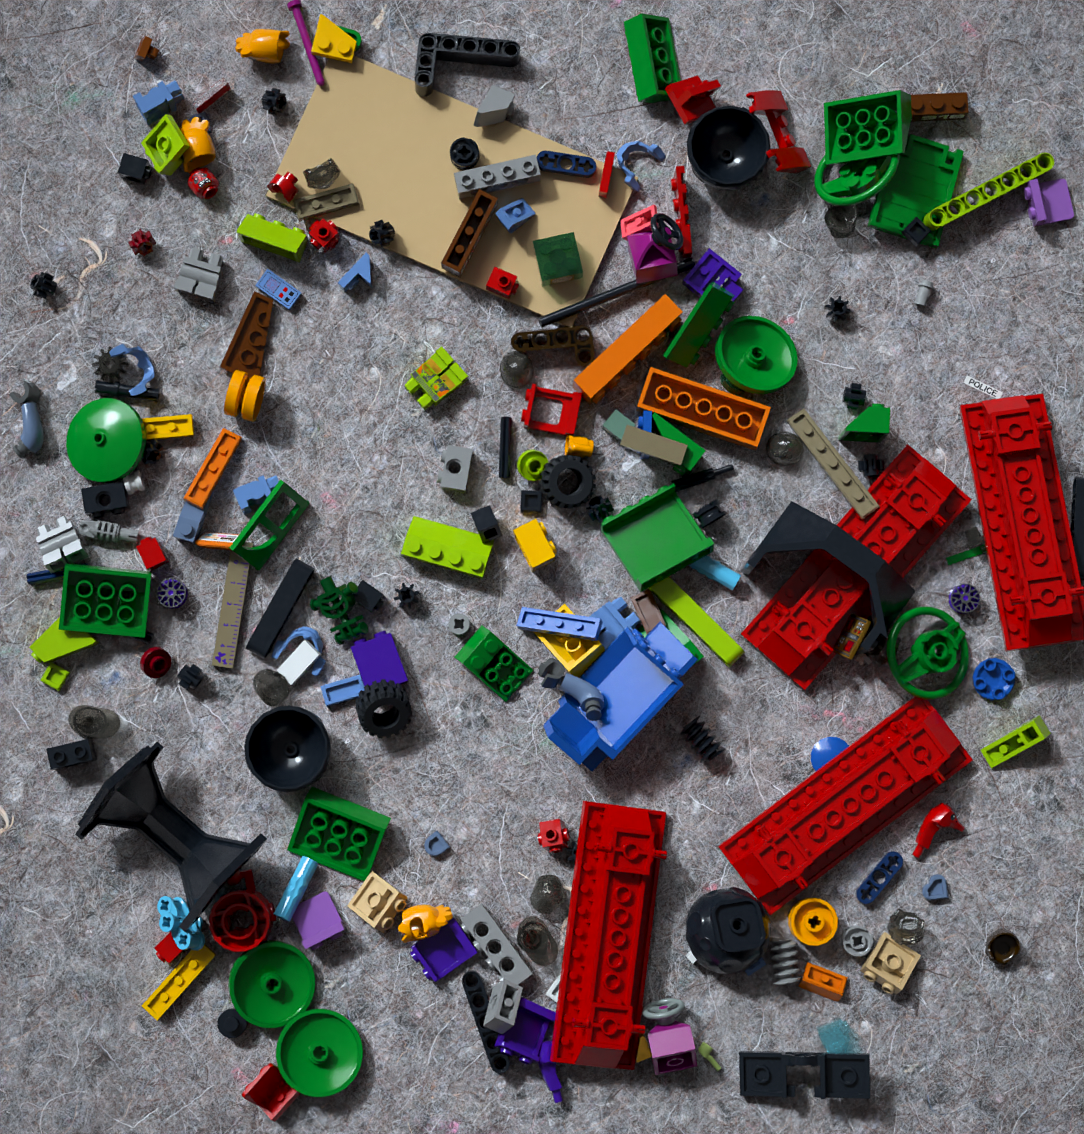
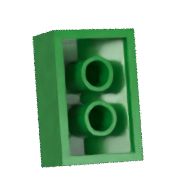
M872 404V407L864 410L838 436V441L881 443L889 434L890 408H886L884 404Z

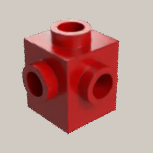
M324 218L320 222L317 220L309 228L310 243L319 250L321 248L326 253L338 244L340 236L337 231L339 228L331 220L329 222ZM326 230L327 234L322 236L321 234Z
M561 819L539 822L540 833H538V842L542 848L549 851V853L562 852V848H568L567 841H570V834L568 828H565V822Z

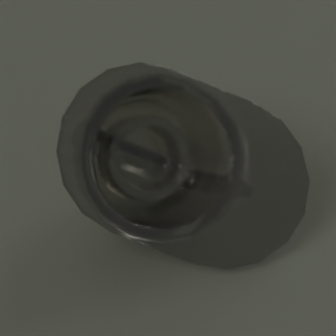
M80 705L75 707L69 714L68 722L70 727L84 739L108 738L117 733L120 728L119 716L109 709Z
M533 916L525 918L518 927V946L527 953L534 963L541 966L552 964L558 955L556 941L541 919Z

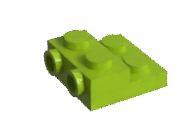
M168 114L163 116L141 142L146 155L152 160L155 170L159 174L169 176L183 162L181 156L190 147L172 115Z

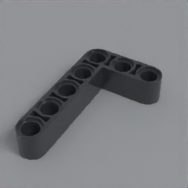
M424 33L420 36L414 77L415 91L419 96L423 97L429 96L433 92L437 60L515 67L520 62V46L516 41ZM425 45H432V47L427 48ZM428 63V64H430V65H429V66H423L422 64ZM421 82H427L428 84H426V85H421L420 83H421Z

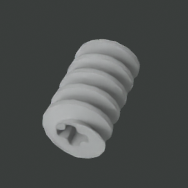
M791 939L770 940L771 943L776 944L775 947L771 948V951L777 953V955L771 957V960L778 961L772 968L778 970L777 973L773 974V977L778 978L779 981L773 984H791L799 981L800 977L794 974L799 972L800 969L793 966L799 960L792 957L798 954L797 950L792 949V947L798 945L797 942Z

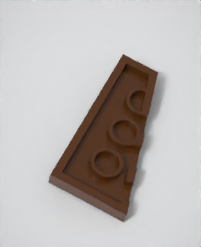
M254 291L219 368L232 374L235 370L246 372L249 380L254 375L260 376L273 299Z

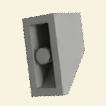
M492 84L477 111L473 126L481 127L504 122L507 115H512L516 104L513 103L515 94Z

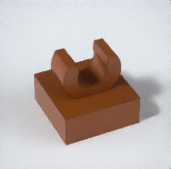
M147 36L141 39L134 59L142 62L146 56L153 60L157 57L159 49L150 46L153 39Z

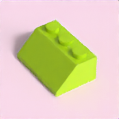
M256 213L253 216L246 215L237 229L241 242L300 263L308 242L305 231L293 227V230L286 228L284 223L276 220L273 223L266 221L264 216Z

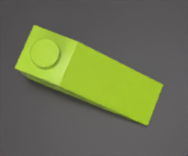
M1039 715L985 746L980 751L989 766L993 768L1044 740L1051 733Z

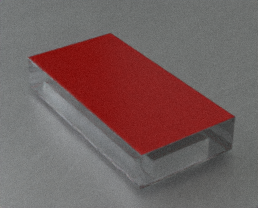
M222 77L192 102L194 110L197 113H202L231 89L228 81Z

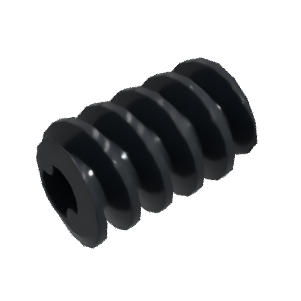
M699 715L684 726L680 734H688L685 741H693L690 748H699L696 756L703 754L701 763L711 761L725 749L718 750L721 743H713L715 735L707 736L710 728L702 729L705 721L697 722L700 718Z

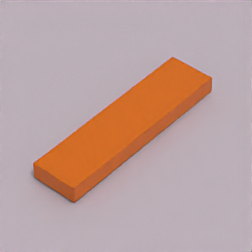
M225 428L222 429L183 498L185 502L203 510L242 440L241 436Z

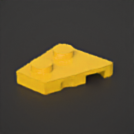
M320 14L311 54L352 63L357 41L327 17Z

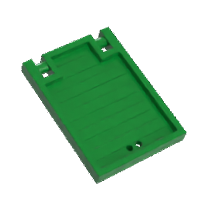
M910 134L907 137L905 153L900 154V161L895 175L885 188L875 196L867 227L907 239L901 232L916 216L923 222L926 214L951 200L964 151L956 149L954 152L948 151L949 146ZM946 159L952 160L951 165L945 163ZM889 163V165L887 166V168H886V170L884 171V173H886V171L888 170V168H889V166H890V163ZM932 215V221L939 224L938 217ZM944 226L931 231L920 244L937 248Z

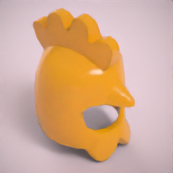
M255 29L251 33H243V37L237 38L235 49L243 58L251 56L253 59L264 63H280L284 49L290 46V42L286 39L290 34L289 31Z
M194 117L191 122L187 119L182 121V128L179 129L190 145L183 153V168L185 172L191 173L194 169L211 163L216 157L213 141L207 132L210 127L208 120L201 122L199 117Z
M421 904L403 910V922L398 926V931L405 934L402 941L407 943L436 935L441 926H445L453 918L451 908L444 907V905L433 907Z

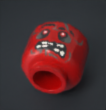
M196 168L190 173L188 186L196 197L210 199L216 195L219 182L208 168Z

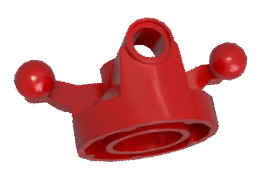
M252 869L238 870L227 881L230 885H237L242 878H245L247 889L232 891L223 895L213 905L209 916V929L214 940L223 948L233 952L248 951L257 947L261 942L268 941L267 937L271 932L273 922L276 921L273 902L269 903L260 892L256 891ZM242 909L252 912L254 925L251 923L246 928L235 927L232 929L230 915L232 916Z

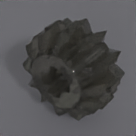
M109 346L107 353L100 349L102 356H94L99 362L92 363V366L98 368L94 373L97 376L101 375L100 379L102 381L108 378L109 382L113 383L115 376L120 381L122 378L119 374H127L123 367H128L129 363L124 361L127 358L126 354L111 357L109 352L113 348ZM110 361H113L115 365H112L111 369H109L107 365L110 364Z

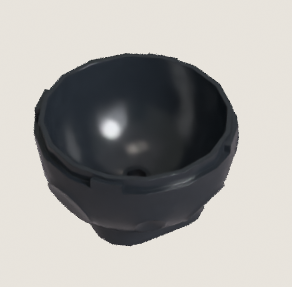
M716 107L702 114L689 131L687 155L692 171L700 181L717 188V190L741 189L763 172L769 160L766 154L770 150L769 134L762 121L744 107ZM728 153L730 157L724 158L722 154Z
M279 706L263 713L251 725L245 739V760L250 772L264 786L283 792L298 791L317 782L325 773L330 759L331 741L322 720L316 714L301 707ZM294 746V753L289 754L287 748Z
M736 887L716 889L702 895L689 909L686 918V940L693 956L704 968L721 974H737L751 968L767 951L771 922L762 903L749 892ZM734 922L738 923V930L734 928Z

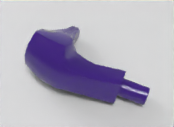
M544 1041L538 1053V1057H540L538 1062L539 1068L548 1090L552 1091L554 1102H562L560 1090L562 1086L556 1074L557 1062L550 1061L552 1041Z

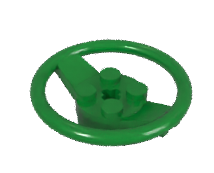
M900 154L849 162L840 168V178L823 184V174L827 167L824 155L815 172L814 184L816 192L825 202L836 206H850L864 202L879 193L891 181L897 171ZM890 163L888 170L886 171V173H884V171Z
M917 607L904 613L893 625L887 642V659L892 675L906 692L917 698L935 700L951 694L963 681L969 664V648L965 632L953 617L934 607ZM921 615H931L948 624L942 631L932 630L921 634L916 639L915 644L911 646L912 655L898 666L895 655L896 640L900 630L909 620ZM958 645L960 646L961 658L958 672L946 687L937 691H923L909 683V681L924 674L941 673L952 669L957 663V660H955L957 656L956 650H959Z

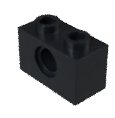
M123 481L81 489L85 514L91 516V518L104 517V513L112 512V515L123 514L125 510L130 509L128 492ZM104 496L111 497V502L107 506H102L101 504Z
M84 739L46 749L51 770H59L97 760L93 739Z

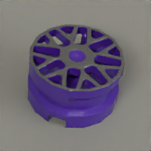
M168 578L160 582L156 590V596L160 604L170 609H176L185 604L188 591L186 586L179 580Z
M960 584L950 591L948 603L954 612L967 614L978 607L980 594L973 585Z

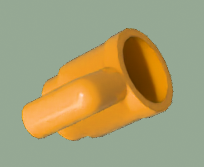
M568 435L565 442V455L591 457L594 442L585 437Z

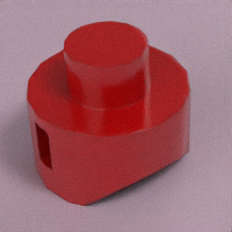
M288 171L284 176L276 174L267 185V188L272 193L283 194L285 200L290 203L299 192L294 186L298 179Z

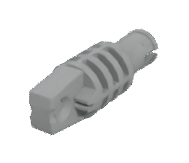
M82 520L79 526V534L94 539L111 542L123 540L137 543L139 538L137 537L139 530L121 528V525L116 523Z

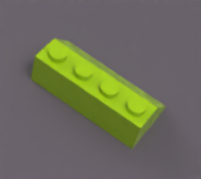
M413 516L401 555L402 557L483 579L495 539L482 543L479 534Z

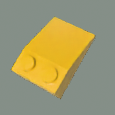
M565 604L555 611L574 614ZM534 632L551 654L564 665L565 670L578 678L605 651L599 640L592 641Z

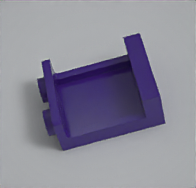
M386 631L374 634V639L367 641L366 638L354 642L355 646H352L351 650L364 686L367 684L371 686L373 681L379 683L382 679H386V682L392 680L395 682V685L397 683L401 685L409 682L391 632L387 634Z
M454 916L448 921V924L441 926L436 935L419 940L412 945L411 949L413 951L410 952L416 963L421 962L425 967L422 971L429 981L433 979L435 983L478 953Z
M521 997L514 1026L503 1034L499 1033L494 1046L501 1049L500 1053L512 1057V1055L519 1057V1061L524 1064L531 1065V1063L539 1062L540 1057H538L541 1044L549 1022L555 1021L556 1012Z

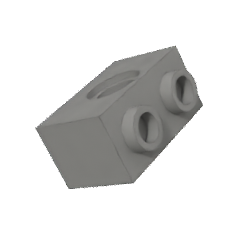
M448 445L447 450H443L441 462L444 463L443 471L439 470L437 483H441V489L466 493L473 449ZM452 464H458L461 467L457 474H452L449 471V467Z
M505 979L494 986L483 1026L500 1034L513 1027L523 987Z

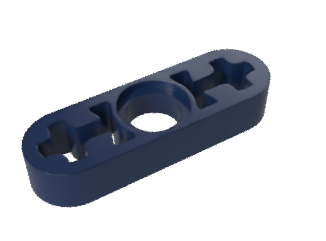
M546 150L541 151L537 155L539 169L544 172L583 178L592 177L596 172V162L590 157ZM544 156H547L549 161L555 162L556 157L558 158L557 168H554V163L548 162L547 166H544L543 162L540 160H543ZM563 159H569L572 162V167L570 169H563L560 166V162ZM576 161H579V166H585V163H590L589 166L593 168L589 169L588 172H584L583 167H578V171H574Z
M887 852L857 887L855 896L859 902L864 904L873 902L902 867L903 858L898 852ZM896 856V862L898 864L896 866L891 865L888 870L892 871L889 875V873L885 869L880 868V866L883 864L884 867H886L890 862L888 860V857ZM877 871H881L885 875V880L881 884H877L873 879ZM868 881L873 886L878 887L876 891L874 888L870 890L869 895L871 897L869 899L861 898L862 893L860 891L862 889L867 890L870 887L867 884Z

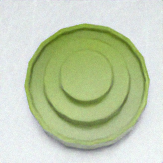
M527 450L518 458V472L527 480H540L542 478L540 473L544 471V465L548 463V459L538 450Z

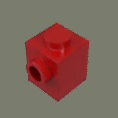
M494 266L486 284V290L510 299L511 295H516L520 285L517 283L518 276Z

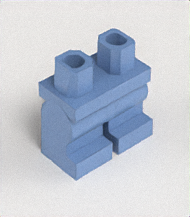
M176 80L166 86L161 81L157 84L158 87L149 90L147 95L142 96L139 92L133 96L136 106L147 125L162 118L169 111L172 113L176 111L175 104L184 100L182 90Z
M263 475L258 477L259 481H252L233 489L244 515L252 512L251 505H260L265 501L279 482L277 475L266 480Z
M622 597L612 602H607L592 615L588 616L601 618L603 621L600 632L603 629L605 632L598 637V640L605 650L627 626L633 631V628L640 622V619L634 612L625 619L622 617L620 612L628 606Z

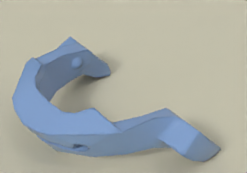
M640 141L625 143L618 150L617 160L619 166L626 174L625 183L631 189L639 192L641 188L634 178L635 174L624 166V160H627L629 154L634 151L649 153L660 161L665 159V154L658 145L652 144L648 146Z
M125 344L113 348L109 352L111 357L123 354L133 355L139 360L138 368L144 370L142 381L129 390L131 396L146 392L148 390L147 383L155 377L154 365L147 352L139 346L127 348Z
M303 626L293 630L285 641L278 640L276 642L272 658L277 659L283 649L286 650L288 643L297 636H303L306 640H312L320 654L322 653L323 642L316 630ZM321 656L314 663L312 669L314 676L320 674L326 662Z

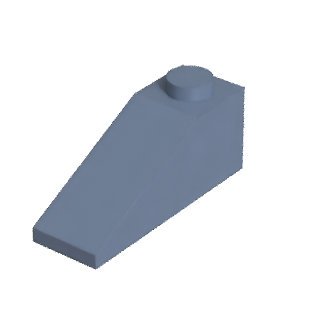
M214 490L203 510L185 502L173 534L174 538L196 545L195 541L200 536Z

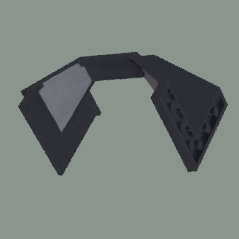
M791 501L743 566L741 572L748 575L763 555L798 550H825L868 582L873 627L861 642L855 655L870 652L879 642L887 639V630L916 591L884 559L843 529Z
M156 742L152 747L146 746L142 748L103 783L78 823L80 828L75 835L82 840L99 825L134 829L143 834L179 868L189 908L188 915L179 927L186 932L199 919L222 886L262 847L267 838L260 833L251 843L209 835L201 830L165 797L154 766L156 758L164 747Z

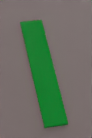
M984 544L947 557L946 561L948 565L977 556L987 552L986 546Z

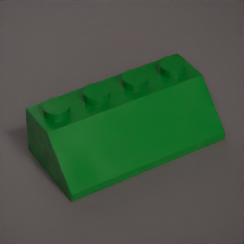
M641 13L624 21L638 102L657 103L669 101L671 99L665 88L669 84L681 81L670 21L667 17Z
M715 282L710 283L663 356L686 368L690 364L694 366L700 357L698 351L702 346L706 348L712 339L709 336L713 328L717 330L723 322L721 316L724 311L729 312L735 302L732 299L735 295Z

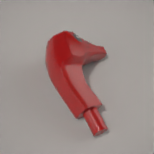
M939 803L926 815L915 840L918 843L912 853L915 857L920 858L925 848L929 849L934 834L940 828L950 827L961 832L965 830L964 826L955 816L953 809L947 804Z

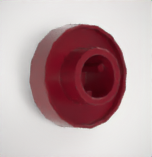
M161 647L148 649L140 660L142 672L154 679L164 676L171 666V656Z

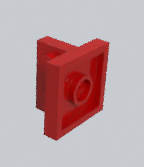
M697 75L669 84L665 90L685 125L696 121L702 114L716 108L710 96L721 85L718 79L710 82L708 80L701 81Z

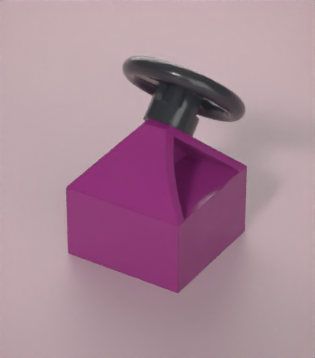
M657 213L652 216L650 222L652 231L627 236L628 252L636 284L678 276L677 259L674 250L682 247L683 235L676 222L663 213ZM665 222L668 223V224L672 227L673 230H671L670 227H668V226L665 224ZM672 237L677 239L676 244H672Z

